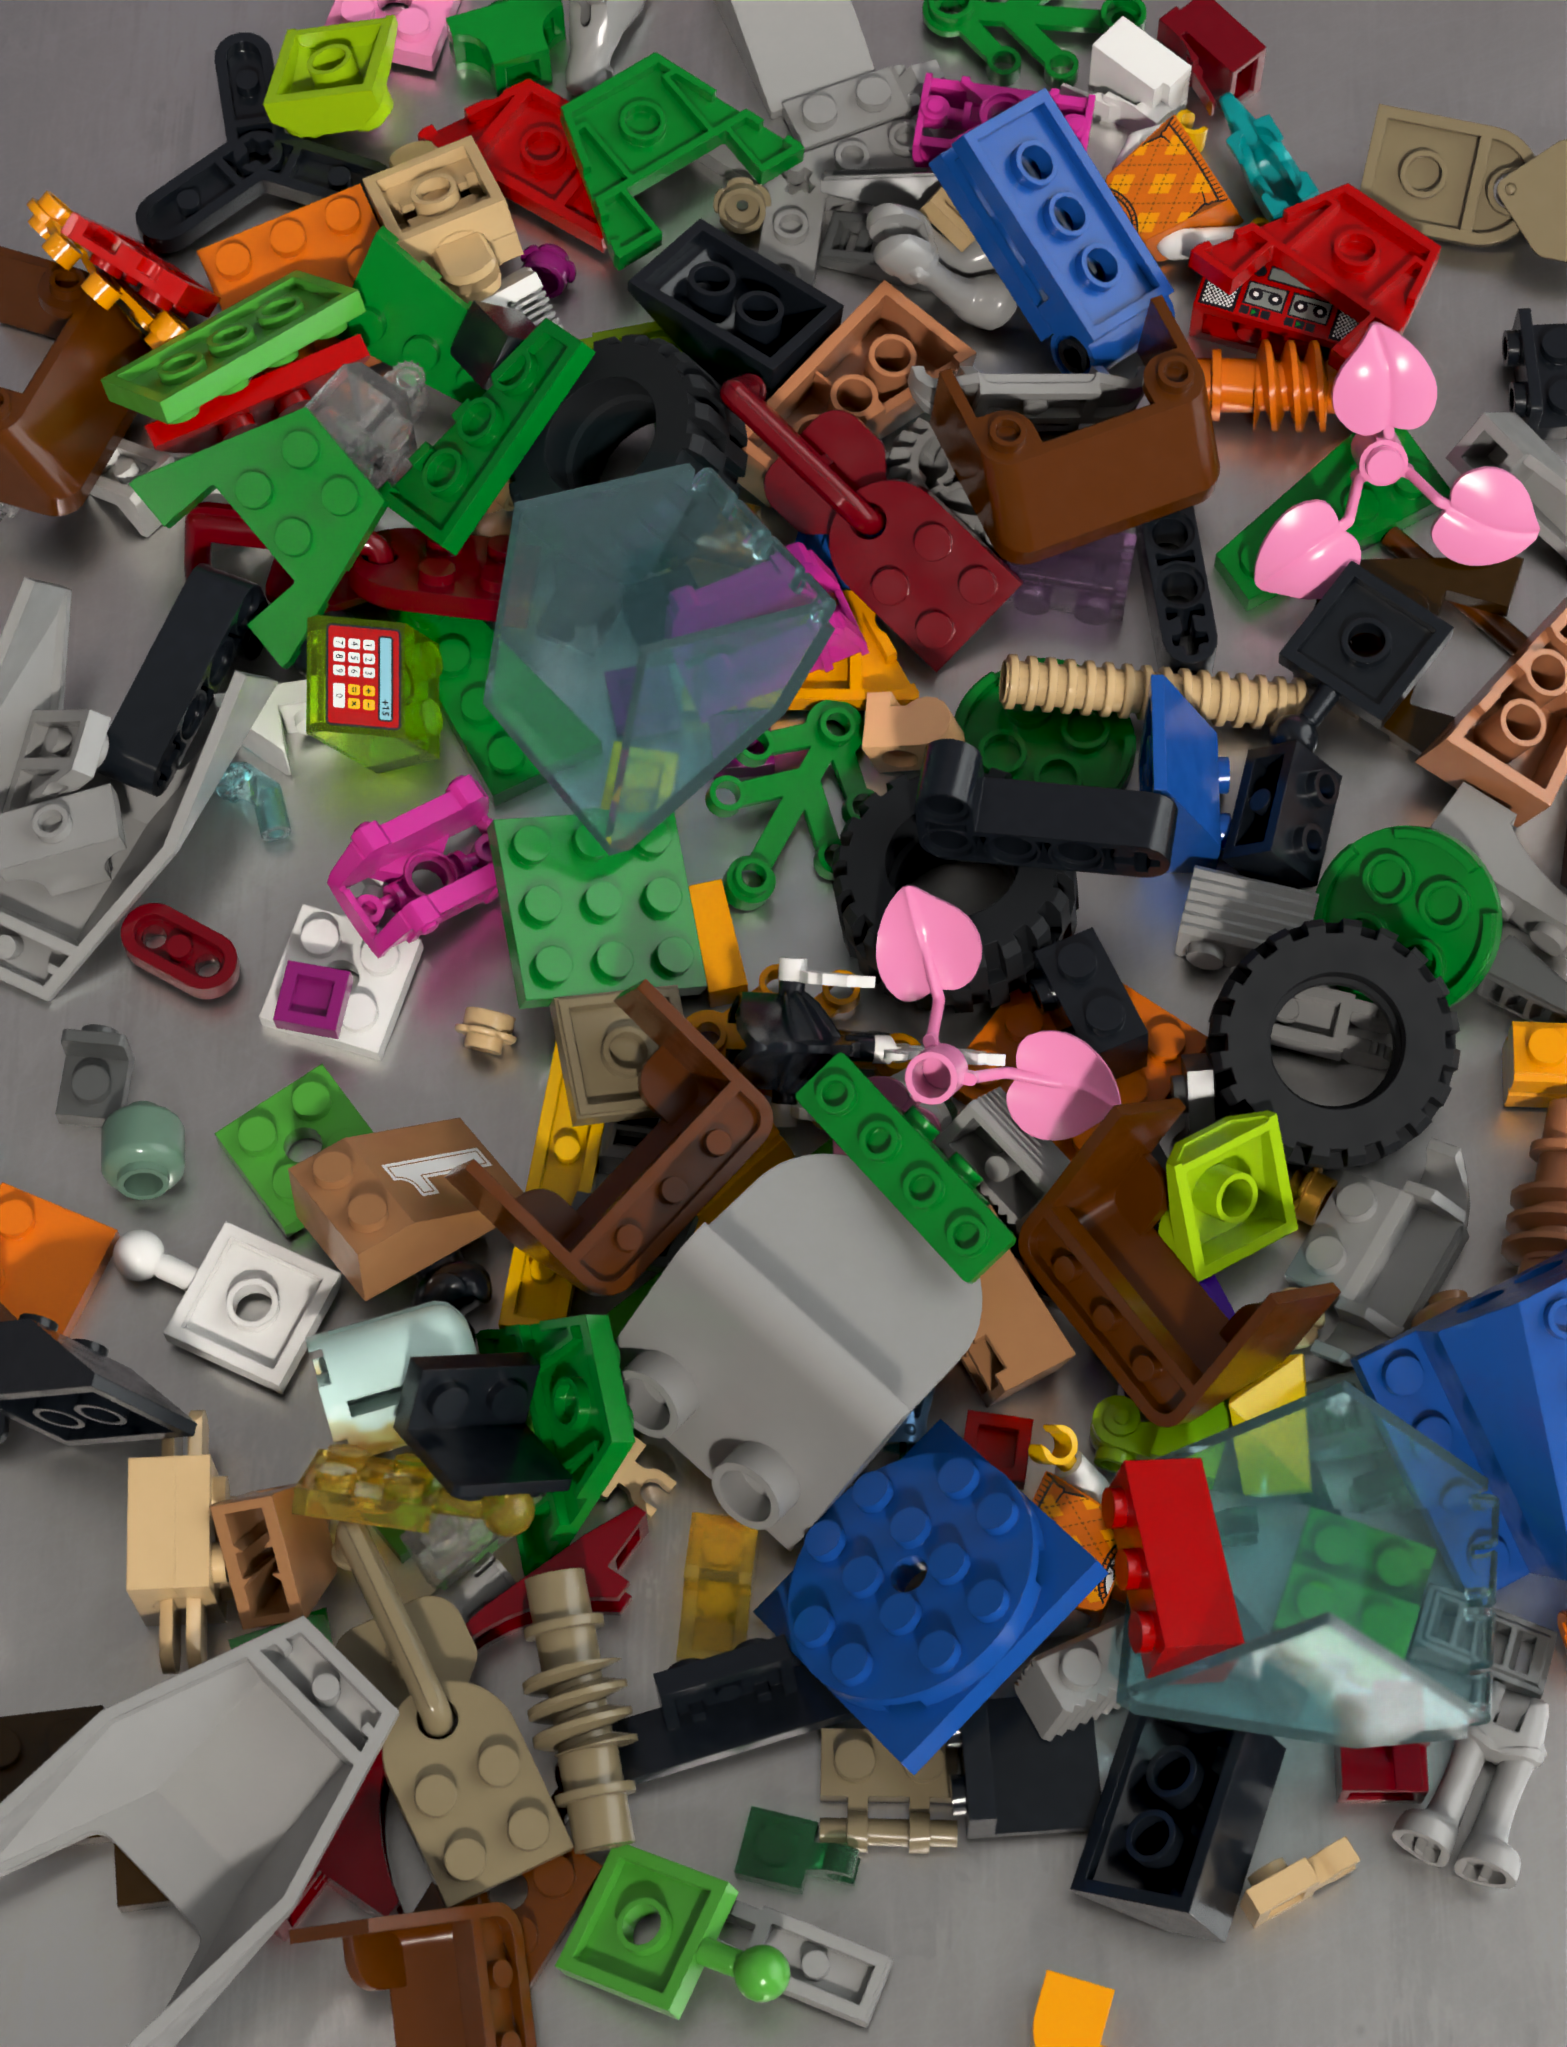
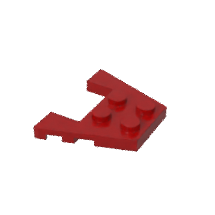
M1346 183L1284 209L1283 217L1260 227L1253 222L1234 230L1233 238L1212 246L1209 240L1195 246L1191 250L1188 267L1228 295H1231L1267 262L1274 263L1360 323L1331 348L1328 365L1339 371L1342 364L1360 343L1372 322L1382 323L1403 335L1438 263L1441 246L1351 184Z

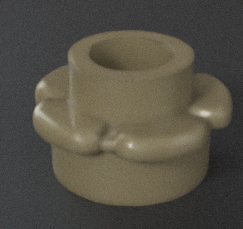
M744 176L730 179L725 188L718 189L713 200V208L720 216V224L728 231L738 234H747L760 229L765 219L766 207L771 206V197L765 186L762 184L756 185L751 178ZM745 200L748 203V207L744 210L737 207L738 201Z

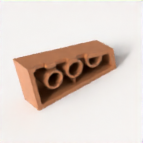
M884 279L766 403L799 435L819 415L830 410H844L858 417L881 440L924 413L912 398L907 380L911 366H924L926 373L932 378L938 379L939 372L949 368L957 376L959 366L973 367L977 352ZM745 424L748 441L747 446L741 448V450L748 455L745 477H738L737 483L767 507L772 508L765 495L764 480L768 469L779 456Z
M1567 597L1561 601L1415 761V763L1457 790L1463 782H1466L1516 813L1517 817L1514 826L1517 828L1552 805L1567 774Z

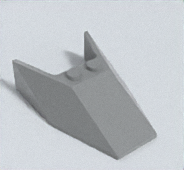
M24 577L0 636V814L5 805L32 711L64 710L72 590L62 585ZM235 671L206 743L185 767L177 770L168 788L158 797L103 776L96 769L94 778L75 793L111 783L119 798L127 849L117 852L108 859L111 881L56 896H51L47 889L38 882L30 880L5 882L0 875V980L45 1001H52L178 853L279 681L267 676Z
M303 1615L101 1710L0 1803V1878L89 1836H106L117 1845L199 1932L200 1943L198 1950L166 2009L126 2047H175L293 1912L400 1715L399 1710Z

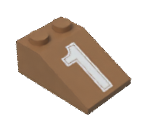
M460 1117L343 1138L288 1168L296 1217L365 1302L496 1228L445 1178L454 1167L475 1159L514 1198L524 1192Z

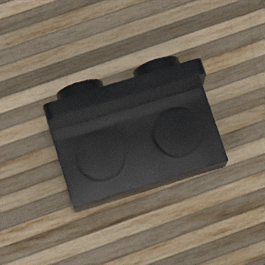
M1518 308L1512 330H1505L1502 338L1503 363L1505 367L1513 366L1515 382H1511L1509 386V412H1516L1542 440L1567 439V323L1533 325L1531 309Z

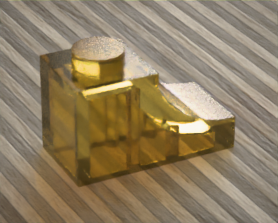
M692 1512L683 1576L684 1586L676 1654L677 1662L687 1658L704 1659L733 1650L737 1645L748 1640L761 1544L760 1530L746 1527L731 1516Z

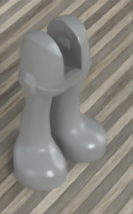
M884 203L874 207L869 212L866 219V228L869 237L879 243L873 252L874 261L884 272L898 277L906 285L918 283L927 287L955 315L977 328L993 330L1010 320L1016 311L1017 303L998 273H994L996 270L976 239L961 252L947 238L941 236L931 226L929 219L917 209L895 203Z
M1489 1680L1479 1691L1469 1710L1457 1716V1722L1454 1725L1457 1739L1445 1773L1426 1809L1412 1808L1405 1810L1396 1821L1392 1836L1403 1849L1416 1858L1436 1867H1445L1455 1847L1465 1809L1485 1761L1491 1762L1497 1768L1476 1821L1460 1850L1454 1871L1461 1878L1479 1885L1511 1889L1516 1885L1520 1875L1521 1859L1518 1853L1507 1844L1510 1827L1519 1800L1533 1769L1542 1766L1544 1758L1547 1756L1544 1739L1549 1719V1704L1541 1699L1532 1697L1526 1713L1520 1718L1516 1730L1512 1731L1493 1723L1497 1721L1500 1714L1501 1700L1507 1686L1498 1681Z

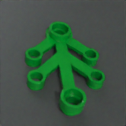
M924 0L922 6V17L925 25L937 35L960 37L987 63L986 75L989 81L1003 87L1010 86L1019 79L1021 56L1016 49L1002 46L984 26L1003 27L1044 67L1043 77L1045 83L1050 88L1060 89L1063 83L1070 86L1076 84L1079 61L1073 53L1061 50L1042 30L1104 34L1124 16L1145 31L1147 9L1142 0H1106L1102 4L1101 10L1043 6L1050 0H1008L1005 3L986 2L987 0ZM953 11L956 14H947L945 12ZM998 63H1008L1012 68L1002 70L995 65ZM1065 67L1070 71L1065 74H1059L1052 69Z
M824 700L816 704L809 711L803 724L772 731L760 725H751L744 728L734 743L735 757L741 764L752 768L763 765L773 755L809 750L799 768L740 781L731 775H723L716 778L706 792L705 802L707 808L711 813L721 818L734 816L740 808L781 799L750 856H742L733 861L722 878L727 901L733 907L744 911L755 910L761 907L771 896L776 884L775 873L772 867L802 813L804 814L816 851L813 859L814 868L822 878L834 881L832 866L826 862L824 854L827 851H835L841 846V840L832 818L821 779L831 763L845 799L841 807V815L845 823L853 816L860 819V816L853 810L852 803L854 801H864L874 793L873 790L866 787L855 753L862 745L864 721L857 709L849 703ZM835 720L845 728V735L836 736L832 734L827 728L826 721ZM748 738L758 740L763 745L764 753L753 754L749 752L745 747L744 740ZM720 788L730 790L735 796V804L726 805L720 802L716 796V790ZM745 870L756 872L761 878V886L750 887L745 884L742 879V872Z

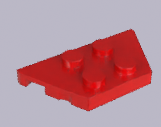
M528 78L505 89L497 98L484 99L465 108V118L437 131L433 124L422 128L417 134L418 141H431L437 148L472 135L504 197L601 252H604L607 248L560 121L561 106L570 101Z
M72 211L60 231L92 252L88 260L106 273L119 280L122 278L136 287L139 282L143 285L138 293L166 312L172 311L186 319L189 312L192 311L209 318L221 299L170 262L167 263L152 253L153 250L141 241Z
M357 334L252 379L248 386L239 392L215 397L201 405L200 412L188 421L178 424H166L156 420L145 425L144 428L155 450L170 453H196L301 408L307 407L313 413L318 412L370 358V354L361 335Z

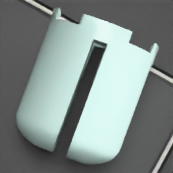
M433 1300L305 1337L308 1352L320 1349L323 1352V1357L312 1359L333 1441L337 1443L348 1440L349 1445L337 1448L341 1465L407 1446L393 1429L410 1357L477 1354L468 1321L451 1304Z

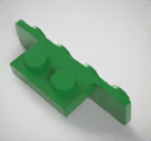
M837 1053L796 1093V1100L963 1281L968 1284L976 1282L1015 1244V1235L988 1207L990 1203L976 1189L984 1179L975 1168L957 1151L947 1158L932 1142L940 1134L932 1122L916 1106L912 1105L904 1112L888 1100L844 1053Z

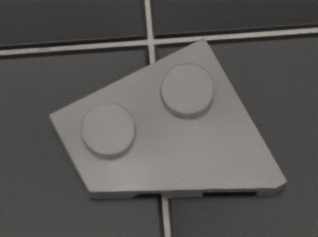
M91 709L33 710L2 813L73 794L93 779L96 769L105 760L109 749L107 731L112 717Z

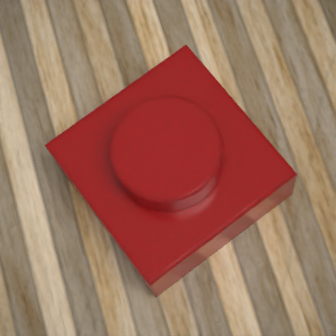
M968 1410L964 1440L991 1465L1004 1473L1019 1490H1024L1029 1457L1028 1449L1031 1442L1034 1419Z

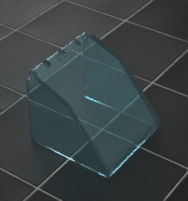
M685 463L515 502L483 704L609 856L631 850L784 716L835 630L830 624L829 619L835 611L836 601L810 573H805L804 566L777 537L771 536V531L742 500L738 499L737 494L711 467L701 469L694 477L695 469L690 463Z
M1345 1380L1156 1458H1202L1245 1643L1146 1679L1141 1654L1135 1653L1132 1650L1129 1641L1128 1624L1131 1609L1127 1595L1116 1698L1117 1704L1135 1715L1355 1749L1467 1739L1468 1726L1483 1725L1491 1721L1493 1673L1488 1671L1479 1675H1470V1670L1487 1669L1494 1664L1495 1612L1490 1608L1496 1604L1498 1553L1496 1550L1475 1555V1550L1490 1549L1498 1545L1500 1500L1492 1494H1481L1488 1491V1478Z

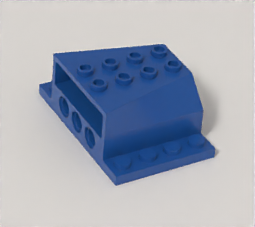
M1566 1249L1350 1359L1459 1593L1477 1601L1530 1573L1567 1581Z

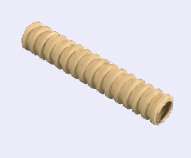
M1017 654L1007 655L1006 660L1002 663L999 680V700L1004 709L1012 710L1015 704H1021L1023 711H1032L1034 706H1040L1042 712L1051 713L1054 707H1059L1061 714H1071L1073 709H1078L1080 715L1089 716L1092 710H1097L1099 717H1109L1111 712H1116L1119 719H1128L1130 714L1134 713L1137 720H1144L1151 674L1165 675L1206 721L1207 719L1211 720L1213 726L1221 727L1224 726L1226 721H1230L1233 728H1242L1245 723H1249L1251 729L1256 730L1262 729L1264 724H1268L1270 729L1278 718L1287 714H1298V711L1309 699L1308 687L1305 681L1298 677L1293 678L1291 683H1287L1284 676H1274L1272 681H1268L1266 675L1262 674L1255 675L1253 680H1249L1246 673H1236L1234 678H1230L1228 672L1218 671L1215 677H1211L1208 670H1198L1196 675H1192L1189 668H1180L1178 673L1174 674L1170 667L1165 666L1160 667L1158 672H1153L1151 665H1142L1138 671L1134 670L1133 665L1128 663L1122 664L1120 669H1115L1113 662H1104L1101 667H1096L1095 662L1092 660H1085L1082 666H1077L1075 659H1065L1063 664H1058L1055 657H1047L1044 663H1040L1037 656L1031 655L1027 656L1025 661H1019Z

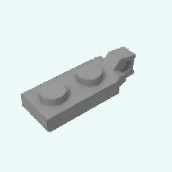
M936 59L910 65L907 69H905L903 64L894 65L891 68L886 67L782 103V115L793 138L804 146L805 153L894 120L911 119L919 111L926 73H933V78L945 79V76Z

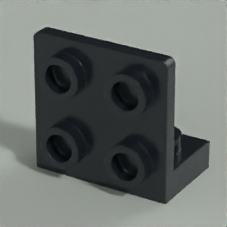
M529 1352L410 1357L393 1429L452 1497L464 1501H478L483 1499L484 1496L517 1494L523 1497H538L545 1492L570 1490L573 1476L525 1424L541 1366Z

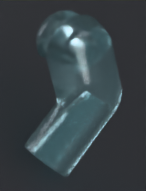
M248 762L230 763L216 787L218 795L223 800L228 799L231 803L244 799L253 805L263 840L278 841L288 837L292 831L280 784Z

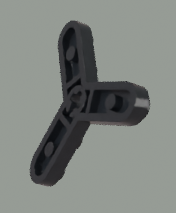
M239 32L229 35L219 43L215 50L214 59L227 142L147 196L139 204L136 211V224L139 236L146 246L156 252L173 253L186 248L264 193L308 205L360 183L373 211L362 179L388 169V167L373 159L285 133V128L271 123L263 103L275 69L272 51L268 42L261 36L251 32ZM256 151L259 155L264 156L269 153L270 162L263 165L260 161L255 160L250 163L249 154Z

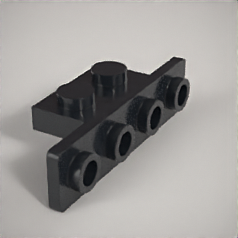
M785 1634L770 1639H749L737 1645L733 1650L704 1659H683L671 1665L668 1670L654 1673L653 1677L660 1708L621 1719L612 1724V1730L637 1733L638 1741L618 1748L624 1780H635V1785L856 1717L804 1664L794 1667L792 1655Z

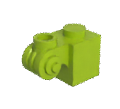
M1113 1395L1106 1397L1097 1404L1092 1415L1090 1440L1096 1449L1093 1462L1103 1470L1117 1473L1123 1461L1202 1458L1209 1492H1211L1231 1420L1229 1410L1230 1397L1194 1421L1172 1427H1160L1150 1421H1140L1138 1407L1132 1399L1126 1396Z

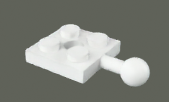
M367 878L362 881L366 886L362 895L370 894L381 898L383 897L384 886L390 883ZM302 904L259 1015L262 1026L381 1061L423 952L422 940L418 938L411 943L404 941L392 947L383 957L378 959L359 935L348 917ZM379 926L375 927L377 934L383 929ZM288 960L334 969H349L358 974L359 982L350 993L339 1039L276 1028L273 1017Z
M227 1221L222 1226L200 1268L170 1254H166L160 1238L151 1231L144 1229H134L126 1232L117 1240L113 1249L115 1267L124 1277L134 1281H144L156 1276L186 1291L163 1332L167 1342L280 1394H283L307 1350L305 1337L315 1335L343 1284L341 1273ZM249 1294H264L272 1300L270 1311L260 1320L245 1321L236 1315L238 1303Z

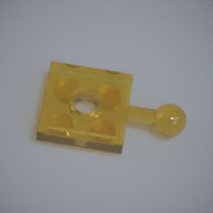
M334 1444L330 1445L327 1450H318L296 1484L292 1514L429 1533L438 1514L482 1519L485 1526L492 1533L501 1537H514L525 1532L533 1522L535 1504L531 1494L484 1496L483 1499L478 1501L460 1500L452 1497L413 1453L396 1455L393 1460L368 1456V1450L357 1445Z

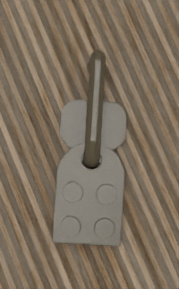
M1383 104L1378 105L1360 187L1362 193L1430 239L1469 247H1491L1504 243L1521 232L1537 256L1567 263V139L1558 141L1535 157L1530 147L1521 138L1499 127ZM1500 179L1502 180L1497 186L1496 197L1504 207L1500 206L1494 197V186Z
M345 1516L337 1525L335 1542L331 1550L332 1559L338 1567L352 1571L373 1619L345 1632L335 1647L399 1710L400 1715L382 1746L381 1758L384 1775L444 1907L452 1908L573 1850L574 1845L511 1712L494 1694L478 1685L469 1683L478 1653L459 1610L450 1601L438 1596H422L403 1604L366 1523L358 1516ZM455 1718H456V1719H457L456 1729H455V1731H454L450 1736H448L449 1733L451 1732V1729H452V1727H453V1724H454V1721H455Z

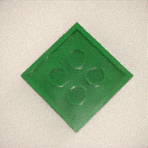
M674 808L495 819L487 828L519 1009L550 1007L549 1005L553 998L622 991L644 979H647L654 987L678 985L680 996L700 995L705 990L707 980Z

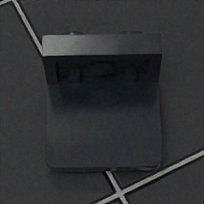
M1019 1697L987 1699L946 1742L947 1748L959 1747L961 1773L950 1774V1796L952 1815H965L967 1839L1090 1830L1101 1797L1093 1716L1087 1724L1079 1723L1074 1731L1067 1729L1063 1736L1056 1734L1050 1742L1041 1738Z

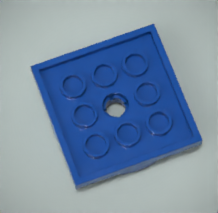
M940 1418L901 1460L863 1474L852 1487L845 1491L831 1505L819 1521L807 1532L794 1570L768 1595L753 1613L776 1636L785 1634L790 1651L905 1768L915 1775L1109 1573L1088 1551L1023 1494L1004 1473L991 1465ZM927 1570L922 1583L914 1590L905 1592L912 1578L920 1572Z

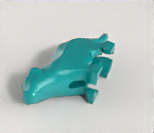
M1227 92L1220 96L1219 102L1231 135L1226 139V144L1238 161L1252 197L1269 222L1283 217L1284 209L1317 196L1319 191L1308 173L1300 171L1281 141L1284 137L1270 114L1255 119L1232 93Z

